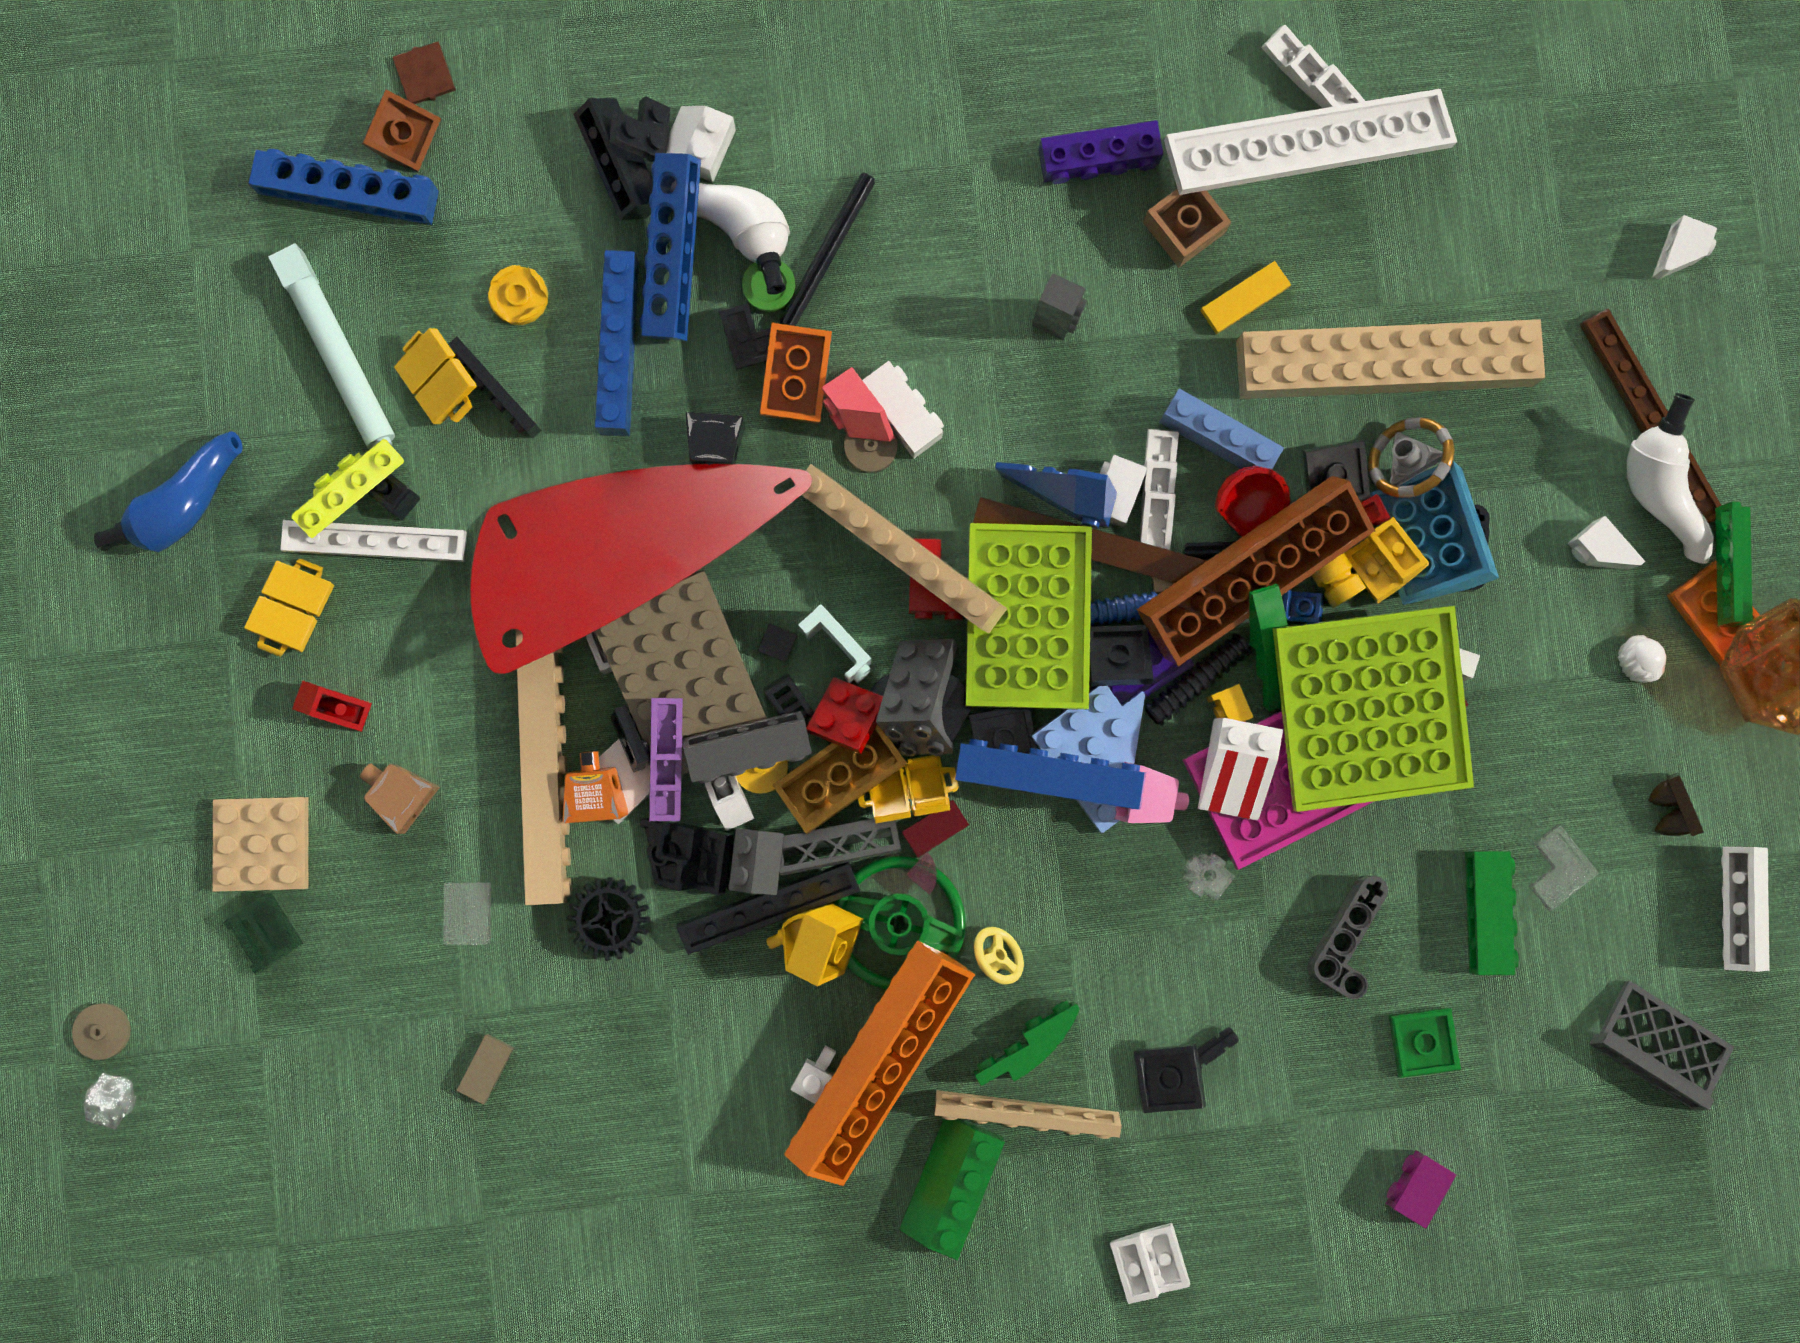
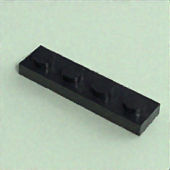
M457 336L448 343L455 354L453 359H459L464 367H469L474 373L471 377L481 391L488 388L494 395L490 401L501 413L507 410L514 417L509 422L521 435L527 432L534 438L541 432L537 424Z

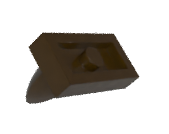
M1679 772L1667 776V780L1661 782L1653 789L1648 800L1658 806L1672 807L1678 805L1679 808L1664 816L1657 824L1655 832L1667 836H1681L1690 833L1691 836L1704 833Z

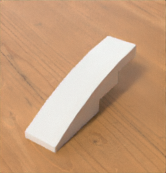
M1286 25L1281 26L1261 47L1277 66L1322 108L1365 101L1334 64L1328 66L1310 44L1303 46Z
M1148 429L1144 464L1147 467V471L1143 479L1140 542L1170 550L1176 498L1174 491L1179 432Z

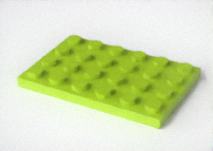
M970 523L968 580L1005 606L1007 610L990 633L983 631L967 619L965 707L1089 709L1092 526Z

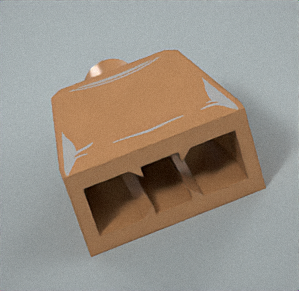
M370 763L360 774V778L371 786L364 796V800L397 834H405L440 788L438 785L396 764H389L384 771H381Z

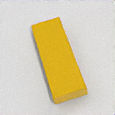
M1274 261L1202 307L1200 311L1217 335L1287 290L1291 283Z

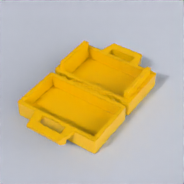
M429 328L424 334L417 331L404 345L403 352H406V354L397 362L394 368L411 393L417 394L415 399L433 424H442L448 416L452 421L458 423L472 408L468 395L477 385L459 359H453L455 354L438 329ZM464 401L465 404L454 413L453 411Z
M298 559L293 567L280 561L275 562L261 591L265 596H259L244 626L247 631L260 636L257 642L259 649L279 657L284 654L288 647L301 653L304 651L317 623L314 616L320 617L334 588L330 581L321 578L323 567L303 559ZM301 565L317 571L316 575L300 570ZM269 639L282 646L280 650L264 644L265 640Z
M931 755L909 759L906 761L907 765L903 767L904 770L901 768L869 791L871 800L865 801L864 795L858 798L859 806L862 808L872 807L875 823L910 818V808L914 812V816L949 811L948 793L952 791L954 793L959 788L958 781L955 780V767H942L940 756ZM945 773L950 774L952 786L946 787Z

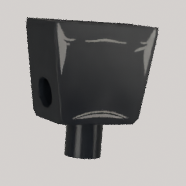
M686 412L691 464H735L745 428L744 417Z

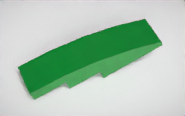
M1277 584L1249 592L1250 645L1256 649V675L1263 680V706L1269 712L1281 708L1273 629L1288 627L1280 588Z

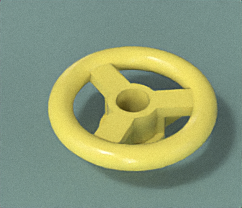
M997 927L982 929L974 941V954L979 968L987 977L999 984L1008 985L1016 982L1021 977L1024 967L1023 955L1019 945L1003 929ZM988 936H993L991 947L983 950L984 940ZM1003 941L1010 948L1015 964L1007 957V953L1003 949ZM1003 969L1009 971L1011 974L1001 975L997 973V971Z

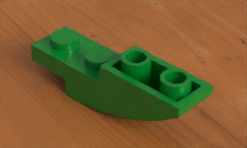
M1067 1000L1062 1001L1052 1007L1053 1013L1042 1019L1041 1015H1038L1025 1022L1026 1028L1021 1030L1026 1040L1025 1043L1021 1045L1020 1041L1014 1042L1003 1049L1004 1055L997 1059L990 1056L977 1064L978 1069L973 1072L980 1086L1007 1071L1015 1082L1042 1063L1056 1049L1070 1030L1080 1010L1078 1004L1074 1001L1070 1004Z

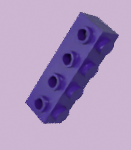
M1157 120L1044 137L1040 139L1038 148L1044 182L1052 181L1053 184H1062L1068 182L1070 178L1081 177L1083 180L1093 179L1099 174L1109 172L1111 175H1120L1129 169L1135 168L1147 171L1159 165L1163 157Z

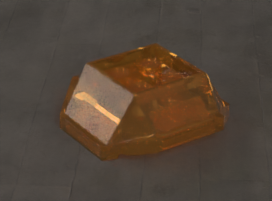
M1789 598L1738 628L1719 670L1746 722L1794 735L1800 734V600ZM1785 661V667L1782 670V663Z

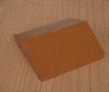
M386 89L362 144L387 161L419 172L441 118Z

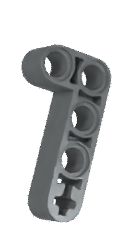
M1362 876L1356 880L1307 964V970L1313 979L1339 995L1350 999L1363 997L1368 989L1366 977L1347 965L1387 897L1388 886L1382 878ZM1367 884H1372V889L1375 890L1374 895H1369V890L1366 888ZM1364 899V903L1357 902V900ZM1357 907L1361 912V919L1358 923L1353 924L1349 914L1353 908ZM1342 933L1346 943L1342 949L1337 950L1334 946V939L1338 934ZM1323 960H1327L1330 964V971L1325 976H1321L1318 971V966ZM1353 976L1356 980V988L1352 992H1347L1345 981L1348 977Z

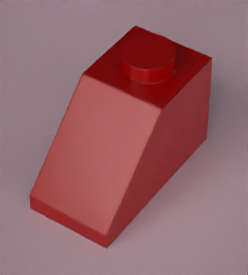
M302 680L292 709L362 732L372 703Z

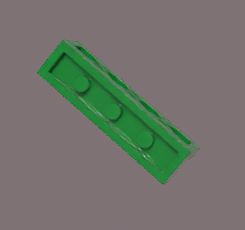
M1732 501L1715 508L1718 626L1749 627L1753 626L1750 507H1742L1741 502Z

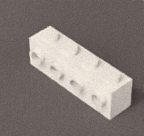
M1723 847L1721 865L1723 869L1722 928L1724 931V946L1722 956L1724 970L1769 971L1768 848Z

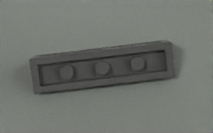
M874 818L813 830L807 835L803 832L784 836L780 876L901 852L896 822L893 820L875 823ZM892 836L893 844L880 847L872 840ZM864 842L858 852L850 853L842 848L844 845ZM834 848L828 858L819 859L812 854L814 851ZM804 854L798 864L785 866L784 857ZM808 857L813 860V861H808V862H806V860L808 859Z

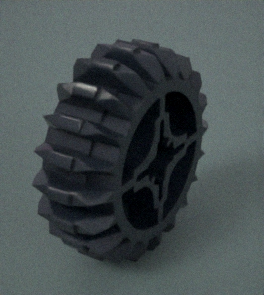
M613 877L607 878L606 887H604L601 879H596V890L590 884L584 885L588 895L585 896L583 893L577 892L575 897L581 904L570 903L569 905L570 909L577 911V915H569L567 920L576 921L577 926L570 927L568 931L569 933L579 931L580 934L573 942L574 944H579L583 940L586 942L582 948L583 953H587L593 947L592 957L594 959L599 958L602 951H604L605 961L611 960L612 951H614L617 959H622V948L627 953L632 954L635 950L631 942L639 946L643 944V940L637 934L647 935L649 933V929L641 927V923L651 922V917H642L641 912L649 910L650 906L648 904L639 906L638 904L639 901L645 898V895L641 893L633 897L632 894L636 891L637 887L631 885L627 890H624L626 880L620 879L617 887H614L615 881ZM607 893L619 895L628 902L631 908L624 910L616 909L611 900L608 899ZM598 896L599 912L595 918L586 921L587 908ZM607 910L610 911V914L615 915L623 913L622 917L616 918L612 922V927H608L609 923H595L607 916ZM633 917V926L630 933L623 941H620V923L626 918ZM593 928L603 929L607 938H610L611 944L599 942L588 930Z

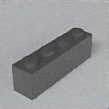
M801 711L682 738L692 783L697 781L699 783H708L715 780L716 777L726 774L729 776L741 775L747 769L755 767L767 769L780 761L796 762L804 759L805 755L812 754L805 720Z

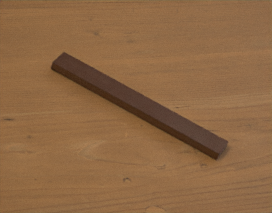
M1609 308L1580 323V327L1640 432L1644 433L1652 427L1659 426L1661 419L1666 417L1668 411ZM1689 449V489L1697 507L1707 522L1711 523L1716 520L1715 508L1722 505Z
M984 497L979 499L973 523L1083 526ZM1092 529L1091 560L1172 583H1176L1207 562L1204 559Z

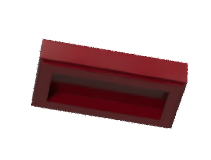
M951 800L949 811L929 814L902 833L919 858L969 826L954 800Z

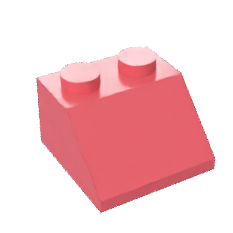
M852 367L822 387L826 396L823 403L829 411V417L837 430L843 428L848 436L852 438L888 442L895 439L884 408Z

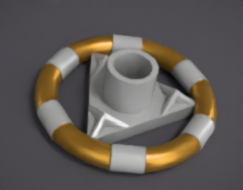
M1416 417L1399 421L1380 434L1372 445L1368 458L1369 476L1379 490L1393 497L1409 498L1424 494L1443 481L1451 469L1455 452L1453 439L1447 428L1435 420ZM1416 429L1429 430L1436 434L1443 446V452L1401 432ZM1395 436L1392 448L1391 480L1389 483L1379 469V460L1381 453ZM1440 462L1433 474L1425 481L1417 485L1400 486Z

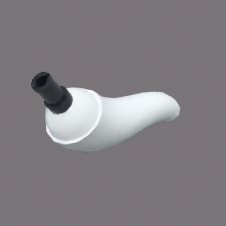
M676 181L671 185V193L676 188ZM699 183L697 216L720 227L730 237L735 248L740 250L744 257L751 262L757 263L759 271L763 273L768 294L775 295L783 292L786 287L780 271V256L785 251L790 234L783 212L773 200L759 191L733 185Z
M1676 393L1666 417L1661 419L1659 426L1648 429L1637 440H1633L1627 457V479L1631 492L1639 503L1655 518L1666 525L1683 543L1684 555L1694 562L1706 564L1712 555L1714 535L1709 523L1694 502L1689 489V449L1687 440L1682 435L1686 428L1684 422L1695 399L1686 394Z

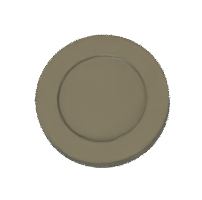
M894 431L895 439L890 442L852 438L846 434L844 450L850 464L866 473L880 472L889 467L894 461L898 449V442Z
M108 1003L95 1004L85 1008L76 1017L72 1027V1038L75 1047L82 1055L94 1060H104L119 1054L127 1045L131 1033L127 1015L119 1007Z

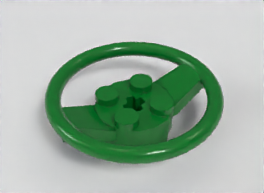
M908 856L884 857L864 865L854 874L860 885L871 875L886 869L905 868L923 873L934 880L947 896L953 913V927L929 916L921 902L909 894L894 893L885 895L881 900L849 895L835 901L834 905L863 918L860 928L869 932L879 949L888 954L906 955L916 942L920 941L934 949L946 951L945 954L956 959L962 947L965 936L966 917L961 897L950 879L942 871L926 861ZM897 915L904 916V922L908 923L906 930L901 928L900 933L895 932L894 926L890 924L892 918L897 919ZM851 953L847 967L868 984L887 990L892 978L870 971Z

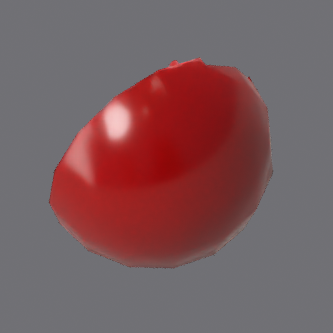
M1260 466L1241 468L1228 476L1219 488L1215 510L1243 537L1290 505L1289 487L1284 478L1270 468Z

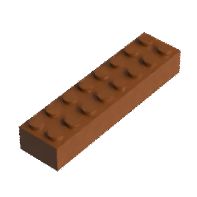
M1331 476L1136 610L1163 657L1173 664L1180 666L1249 618V592L1277 584L1282 596L1375 532V529L1351 482Z

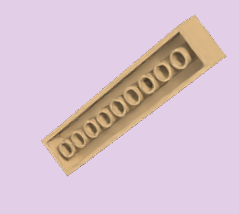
M1541 319L1242 332L1236 341L1240 399L1533 387L1545 379Z

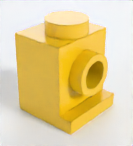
M1240 684L1206 697L1208 703L1214 701L1216 707L1213 708L1216 718H1228L1243 722L1254 718Z

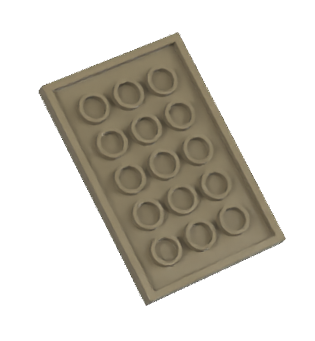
M704 569L691 574L648 602L595 631L642 739L646 741L649 750L651 738V698H683L682 738L767 719ZM683 744L681 775L689 772Z

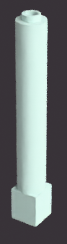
M294 243L268 256L283 287L289 292L367 448L371 449L382 439H386L392 445L391 441L395 438V434L318 285L319 281L305 253Z

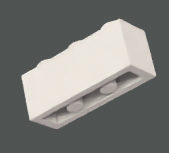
M888 361L862 381L884 408L890 426L897 438L913 459H915L942 438L943 431L941 428L944 425L934 412L929 414L923 406L926 402L917 389L912 391L906 384L908 378L898 365L893 367Z

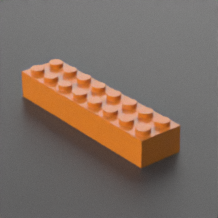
M920 941L916 942L784 1153L805 1175L844 1186L975 976L973 972L951 956Z

